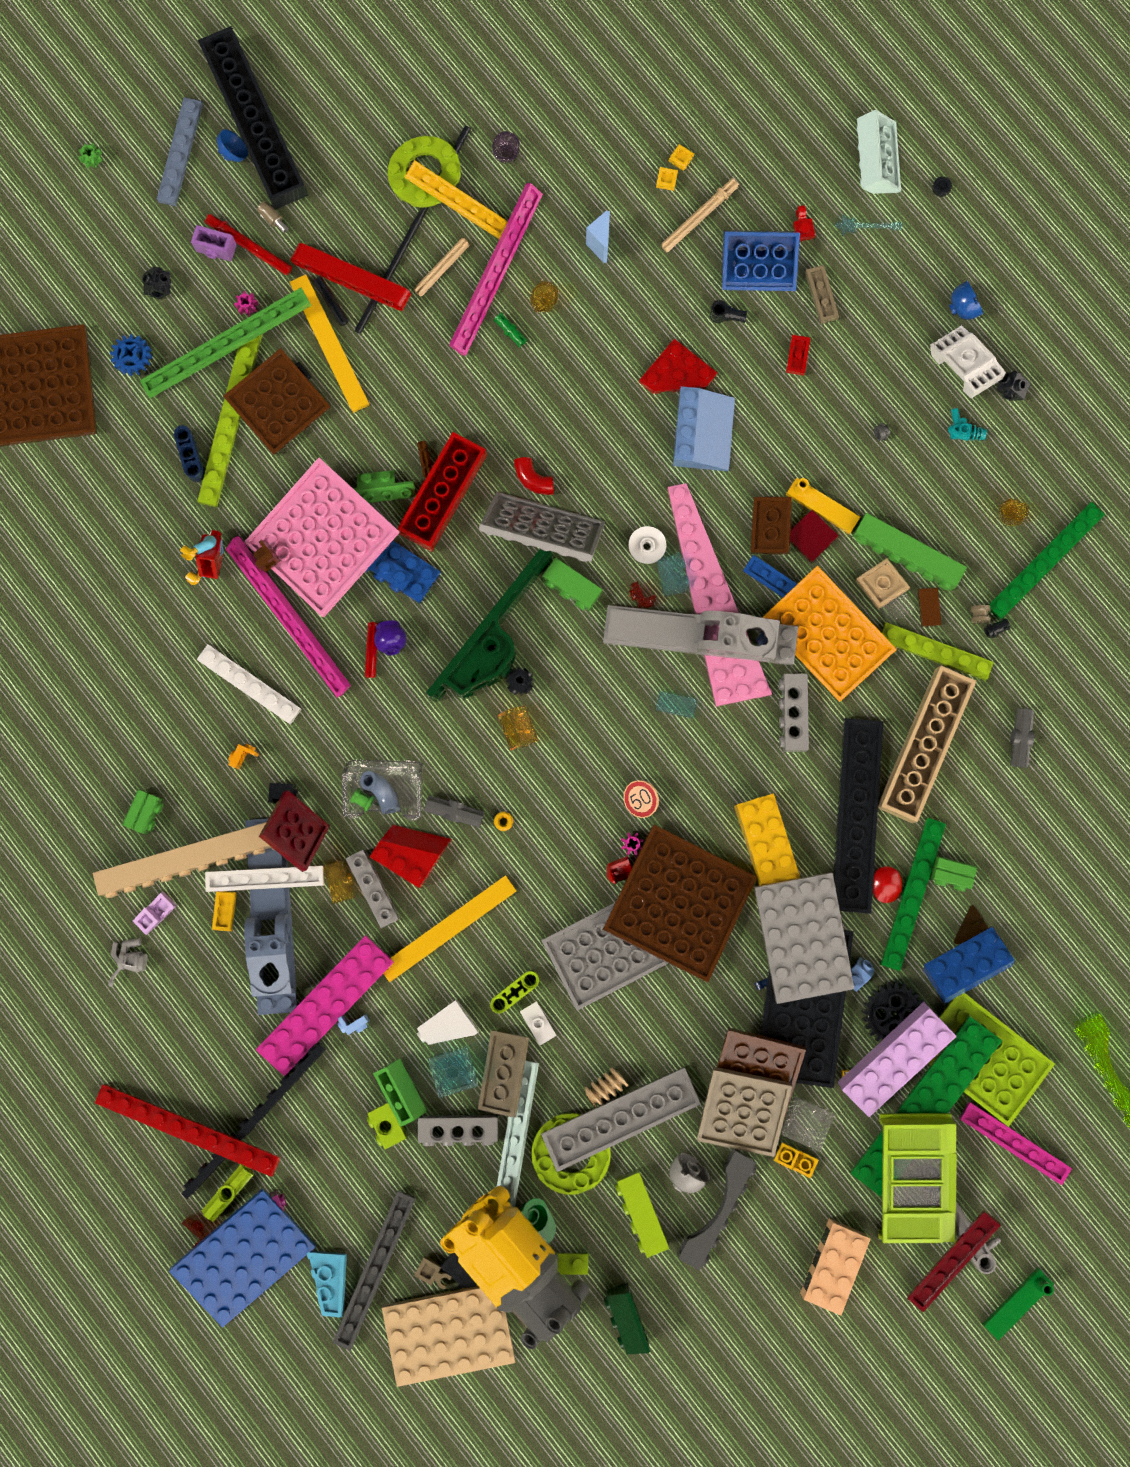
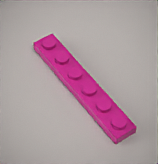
M970 1102L967 1103L958 1118L1060 1185H1063L1072 1170L1071 1167Z

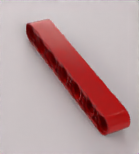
M298 243L290 259L293 264L302 269L322 276L399 311L404 310L411 296V292L396 283L303 243Z

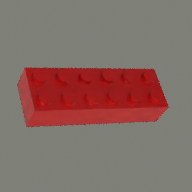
M452 432L398 526L399 535L433 552L486 459V449Z

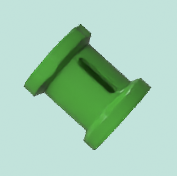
M358 787L350 802L358 804L367 812L376 797L367 795Z

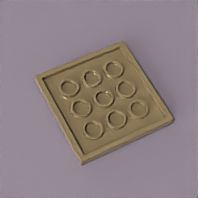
M713 1067L697 1133V1141L774 1157L792 1083Z

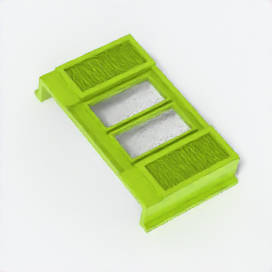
M879 1113V1122L883 1126L882 1230H878V1238L883 1243L955 1242L957 1154L956 1123L952 1119V1114Z

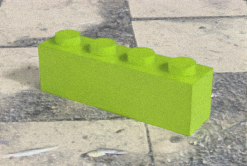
M637 1169L618 1177V1184L615 1185L618 1196L623 1195L625 1200L622 1206L625 1214H630L633 1222H630L633 1234L637 1233L640 1241L637 1244L641 1254L645 1252L646 1257L649 1258L668 1250V1243L639 1170Z

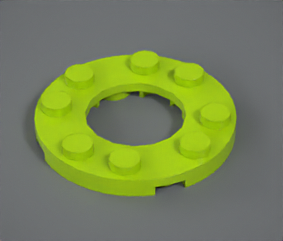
M420 136L404 142L394 152L388 165V181L394 194L401 201L403 200L414 207H431L441 203V201L405 178L411 161L421 155H430L438 159L441 164L440 177L453 186L459 184L461 165L456 151L449 143L434 136Z
M563 1113L549 1119L538 1130L532 1145V1163L539 1179L551 1190L566 1195H576L594 1188L604 1178L610 1164L611 1151L609 1147L590 1156L585 1168L579 1172L556 1171L541 1133L581 1115L579 1113Z

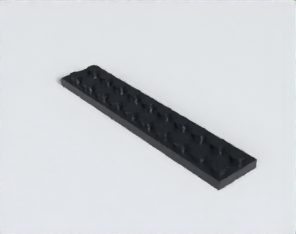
M844 719L833 873L840 911L871 914L883 721Z

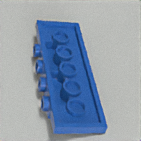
M394 541L385 548L365 571L366 573L367 571L372 572L376 580L381 583L383 581L390 584L389 588L394 592L398 593L401 591L419 604L441 574L439 570Z

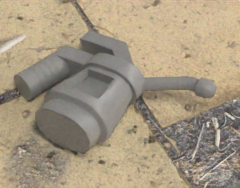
M140 938L123 941L119 957L117 955L119 944L113 943L111 956L117 963L118 969L108 982L110 987L113 986V980L121 970L145 971L148 960L147 953H142L141 951L128 953L130 947L141 946Z

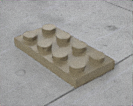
M491 1030L478 1105L479 1110L508 1117L517 1116L529 1037Z

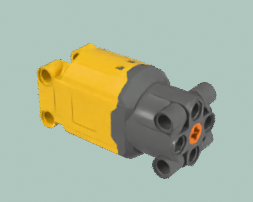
M496 1186L471 1205L463 1214L462 1219L441 1239L440 1244L444 1251L448 1253L455 1252L459 1257L458 1262L499 1311L515 1313L527 1328L521 1336V1342L526 1348L533 1350L540 1341L548 1342L556 1334H559L566 1324L580 1312L581 1303L588 1295L589 1287L582 1280H575L572 1285L566 1281L558 1271V1255L518 1207L511 1206L508 1202L510 1198L508 1190L505 1187Z

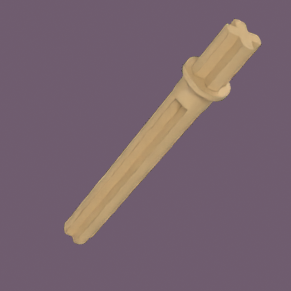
M732 178L722 188L719 187L717 192L662 242L661 247L664 251L669 252L724 200L727 201L729 199L728 196L738 188V182Z

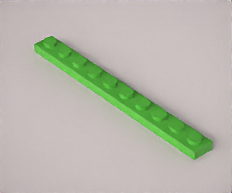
M301 287L140 380L147 396L152 398L312 305Z

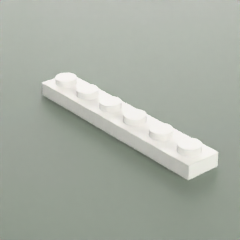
M208 644L197 658L199 662L290 725L302 710Z
M309 866L304 872H301L296 867L205 872L206 892L324 886V866Z

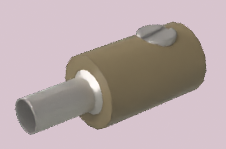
M267 201L259 204L257 211L260 216L272 227L277 226L283 233H286L288 227L281 221L282 216Z

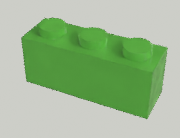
M556 557L542 576L544 584L552 590L555 588L560 591V596L566 600L570 598L576 602L575 606L582 611L585 609L590 611L602 594L600 587Z
M400 1058L373 1073L400 1127L415 1121L427 1112Z

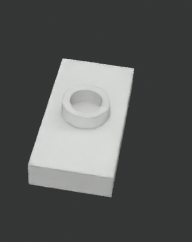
M537 1001L520 1011L539 1046L556 1036Z

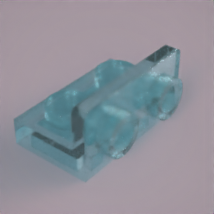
M678 552L674 556L658 560L656 564L663 596L686 593L687 587L690 584L688 575L684 576L683 568H686L684 557H680Z

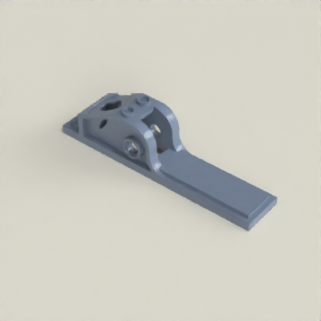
M269 818L245 820L246 828L265 823ZM272 848L265 849V853L260 855H254L253 853L247 855L248 870L288 868V860L276 850H272ZM290 887L250 890V916L246 918L244 926L246 962L252 997L257 996L258 1015L292 1012L298 1005ZM275 919V935L261 936L262 920ZM271 962L278 970L279 978L272 985L267 986L263 967Z

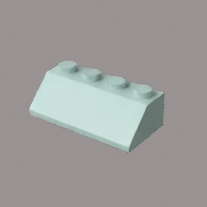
M874 110L857 118L858 150L860 154L859 167L861 169L860 183L864 190L872 194L901 192L896 122L881 112Z

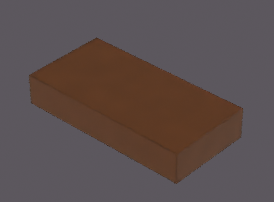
M938 588L918 589L921 627L941 626Z

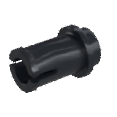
M1004 618L994 624H987L984 632L988 638H995L997 634L1010 630V623Z

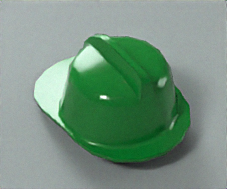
M533 1198L527 1203H523L520 1211L549 1244L556 1233L555 1221L545 1202L539 1198Z

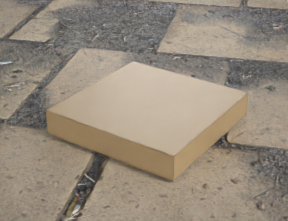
M888 558L856 578V582L878 610L910 589V586Z

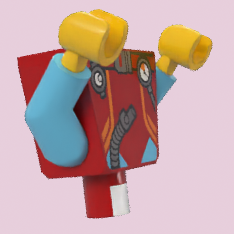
M211 530L210 535H202L200 543L194 545L193 549L187 546H183L180 549L183 553L181 556L186 560L190 561L194 556L196 558L198 574L190 571L185 577L191 585H197L201 577L218 579L224 554L221 532Z

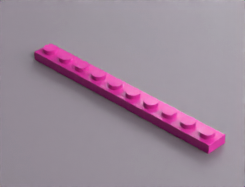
M526 183L449 344L460 355H467L543 195L531 183Z
M239 536L233 538L226 548L227 552L337 698L342 696L351 684L269 575L257 567L255 564L256 558Z

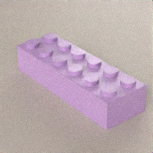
M923 1002L838 1081V1084L842 1091L870 1117L957 1036Z

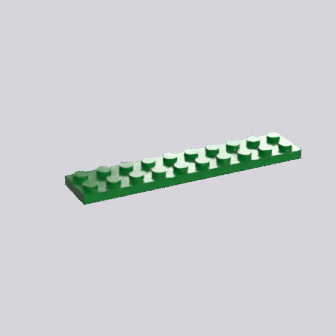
M968 1015L955 1032L957 1037L940 1052L895 1113H948L1002 1040ZM883 1129L850 1171L855 1178L881 1198ZM894 1159L893 1179L899 1178L912 1159Z

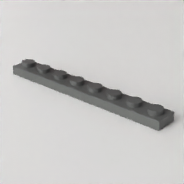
M400 1190L397 1191L332 1343L351 1351L416 1197Z

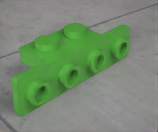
M394 470L358 474L357 488H353L368 503L416 497L414 481L396 483Z

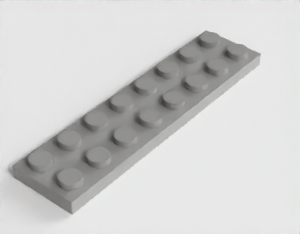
M683 1067L541 1133V1136L558 1172L697 1107L701 1103L687 1071Z

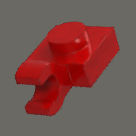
M805 205L797 206L796 217L798 221L793 222L794 231L800 233V241L814 239L815 231L812 218L806 219Z

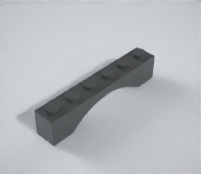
M732 1149L724 1164L726 1187L721 1205L714 1217L704 1227L686 1236L677 1253L678 1259L699 1271L702 1266H706L711 1248L714 1249L719 1241L717 1236L721 1230H725L730 1212L733 1213L738 1205L736 1200L740 1194H744L747 1188L746 1181L749 1176L752 1177L757 1169L754 1159L736 1149Z

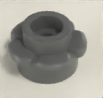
M880 423V425L874 427L876 439L878 441H886L888 439V436H890L888 425Z

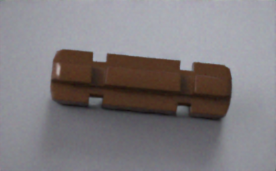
M420 441L417 443L420 451L419 457L421 467L423 468V477L426 478L432 469L427 441Z

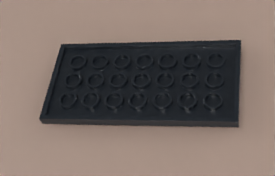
M843 930L850 963L854 931ZM768 969L760 1035L805 1046L806 1052L796 1083L834 1088L846 991L777 1004L770 969Z

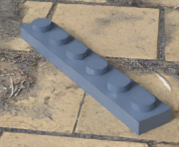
M183 98L157 196L158 203L177 206L203 107L202 101Z

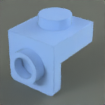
M365 1014L349 1024L343 1015L338 1018L339 1023L337 1024L343 1033L346 1032L349 1035L355 1030L359 1033L367 1028L366 1023L370 1019Z

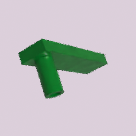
M1037 1267L982 1325L999 1341L1043 1295L1051 1296L1053 1294L1054 1283Z

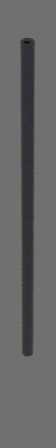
M464 126L453 146L457 155L471 131L468 126ZM420 207L385 272L384 279L390 281L429 207ZM370 300L354 330L358 334L362 333L378 301Z

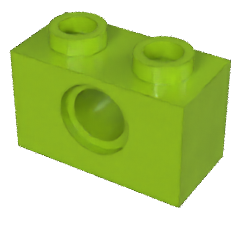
M388 1102L367 1113L369 1116L367 1117L368 1124L371 1128L375 1129L377 1133L375 1135L379 1146L383 1145L384 1149L408 1137L404 1126L400 1127ZM388 1121L391 1124V1129L384 1130L381 1127V1122Z

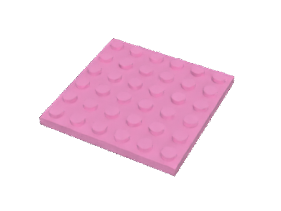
M318 458L244 543L254 552L262 547L259 543L261 539L269 543L281 560L271 569L321 617H325L400 532L321 458Z

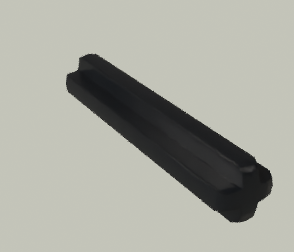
M323 277L315 278L314 284L340 326L346 325L348 318Z

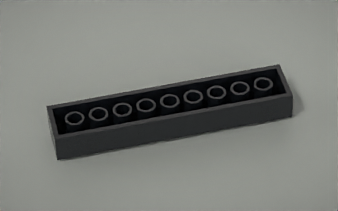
M232 26L199 39L198 42L273 208L276 210L308 196L301 176Z

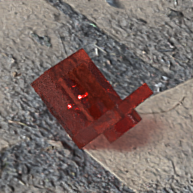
M638 581L630 585L629 596L632 601H636L638 608L643 607L647 609L654 605L657 599L656 595L645 598Z

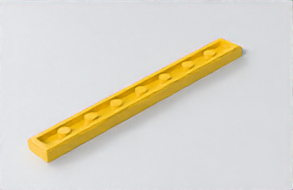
M307 275L290 281L293 291L302 287L312 305L303 311L352 412H357L369 406V402Z
M507 876L502 877L392 956L391 959L394 963L383 973L389 982L393 981L514 894L516 889Z

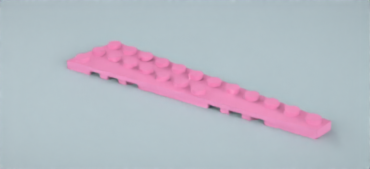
M687 484L668 487L695 614H702L703 611L739 613ZM705 626L704 640L718 641L719 626ZM704 655L715 707L772 695L759 661Z

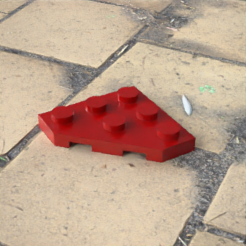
M673 339L640 378L639 383L652 394L668 391L680 392L681 387L706 389L717 376V372L677 340Z

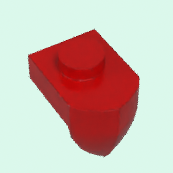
M628 856L608 863L606 877L611 883L617 884V882L627 879L632 869Z

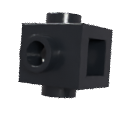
M152 267L143 274V295L162 299L170 294V272L163 271L160 267Z
M1012 371L1005 373L1003 379L999 381L996 390L1002 394L1003 398L1009 401L1024 400L1030 382L1020 372Z
M520 667L516 670L512 669L506 676L508 679L506 681L507 689L514 695L522 696L524 693L527 695L534 687L532 685L534 682L531 678L533 675L526 668L523 670ZM518 677L523 678V682L520 684L516 682Z

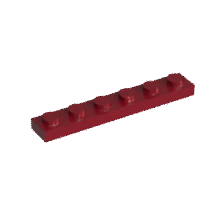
M983 1210L907 1295V1299L924 1312L996 1232L1001 1223L987 1211Z

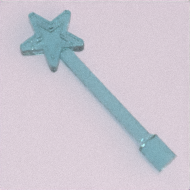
M842 215V222L835 224L836 228L842 229L841 236H844L847 231L855 233V228H891L892 230H902V222H892L891 224L854 223L855 218L848 220L845 215Z

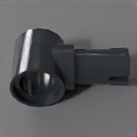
M717 300L711 306L710 318L715 323L728 320L743 323L746 321L747 311L731 308L723 300ZM720 309L723 313L717 314L714 310Z

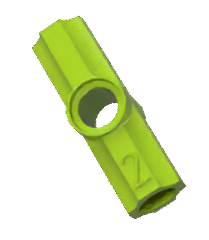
M240 1164L218 1189L216 1194L201 1210L208 1220L215 1222L232 1200L237 1197L238 1193L254 1176L252 1169ZM224 1188H229L232 1191L231 1197H227L224 1194Z

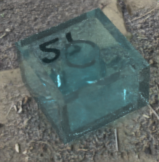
M468 1046L428 1058L438 1098L477 1087L478 1081Z

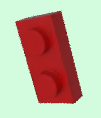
M791 336L786 373L804 376L810 337Z

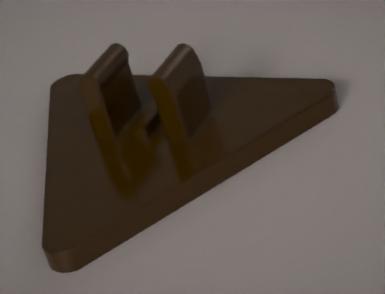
M975 906L969 907L953 941L955 944H962L989 929Z

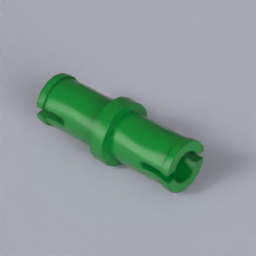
M502 312L495 317L494 322L504 331V335L506 337L509 336L519 348L527 342L528 339L517 329V325L515 323L512 324Z

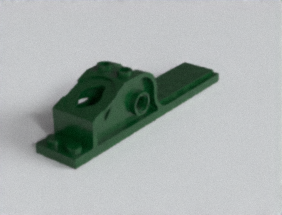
M539 549L427 690L426 694L433 702H436L437 699L440 701L445 696L446 688L462 700L473 696L474 692L486 686L490 687L501 681L502 678L506 679L514 664L516 652L512 638L501 629L500 625L552 561L551 551ZM489 646L496 647L493 651L487 650Z

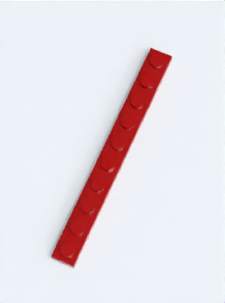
M102 1084L95 1101L97 1105L270 1177L274 1176L281 1158L271 1152L106 1084Z

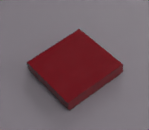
M811 510L791 530L790 543L812 563L839 535Z

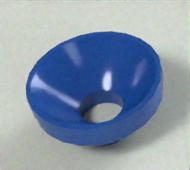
M227 129L219 133L217 136L218 152L225 160L241 162L248 156L243 140L236 133Z

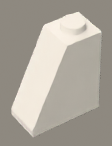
M457 999L417 1028L419 1031L417 1033L418 1037L423 1043L426 1041L428 1045L473 1036L479 1032Z

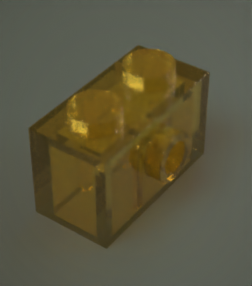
M525 705L510 708L497 715L510 751L527 747L539 741Z
M345 861L324 865L323 868L333 904L355 899L352 884H354L351 873H348Z

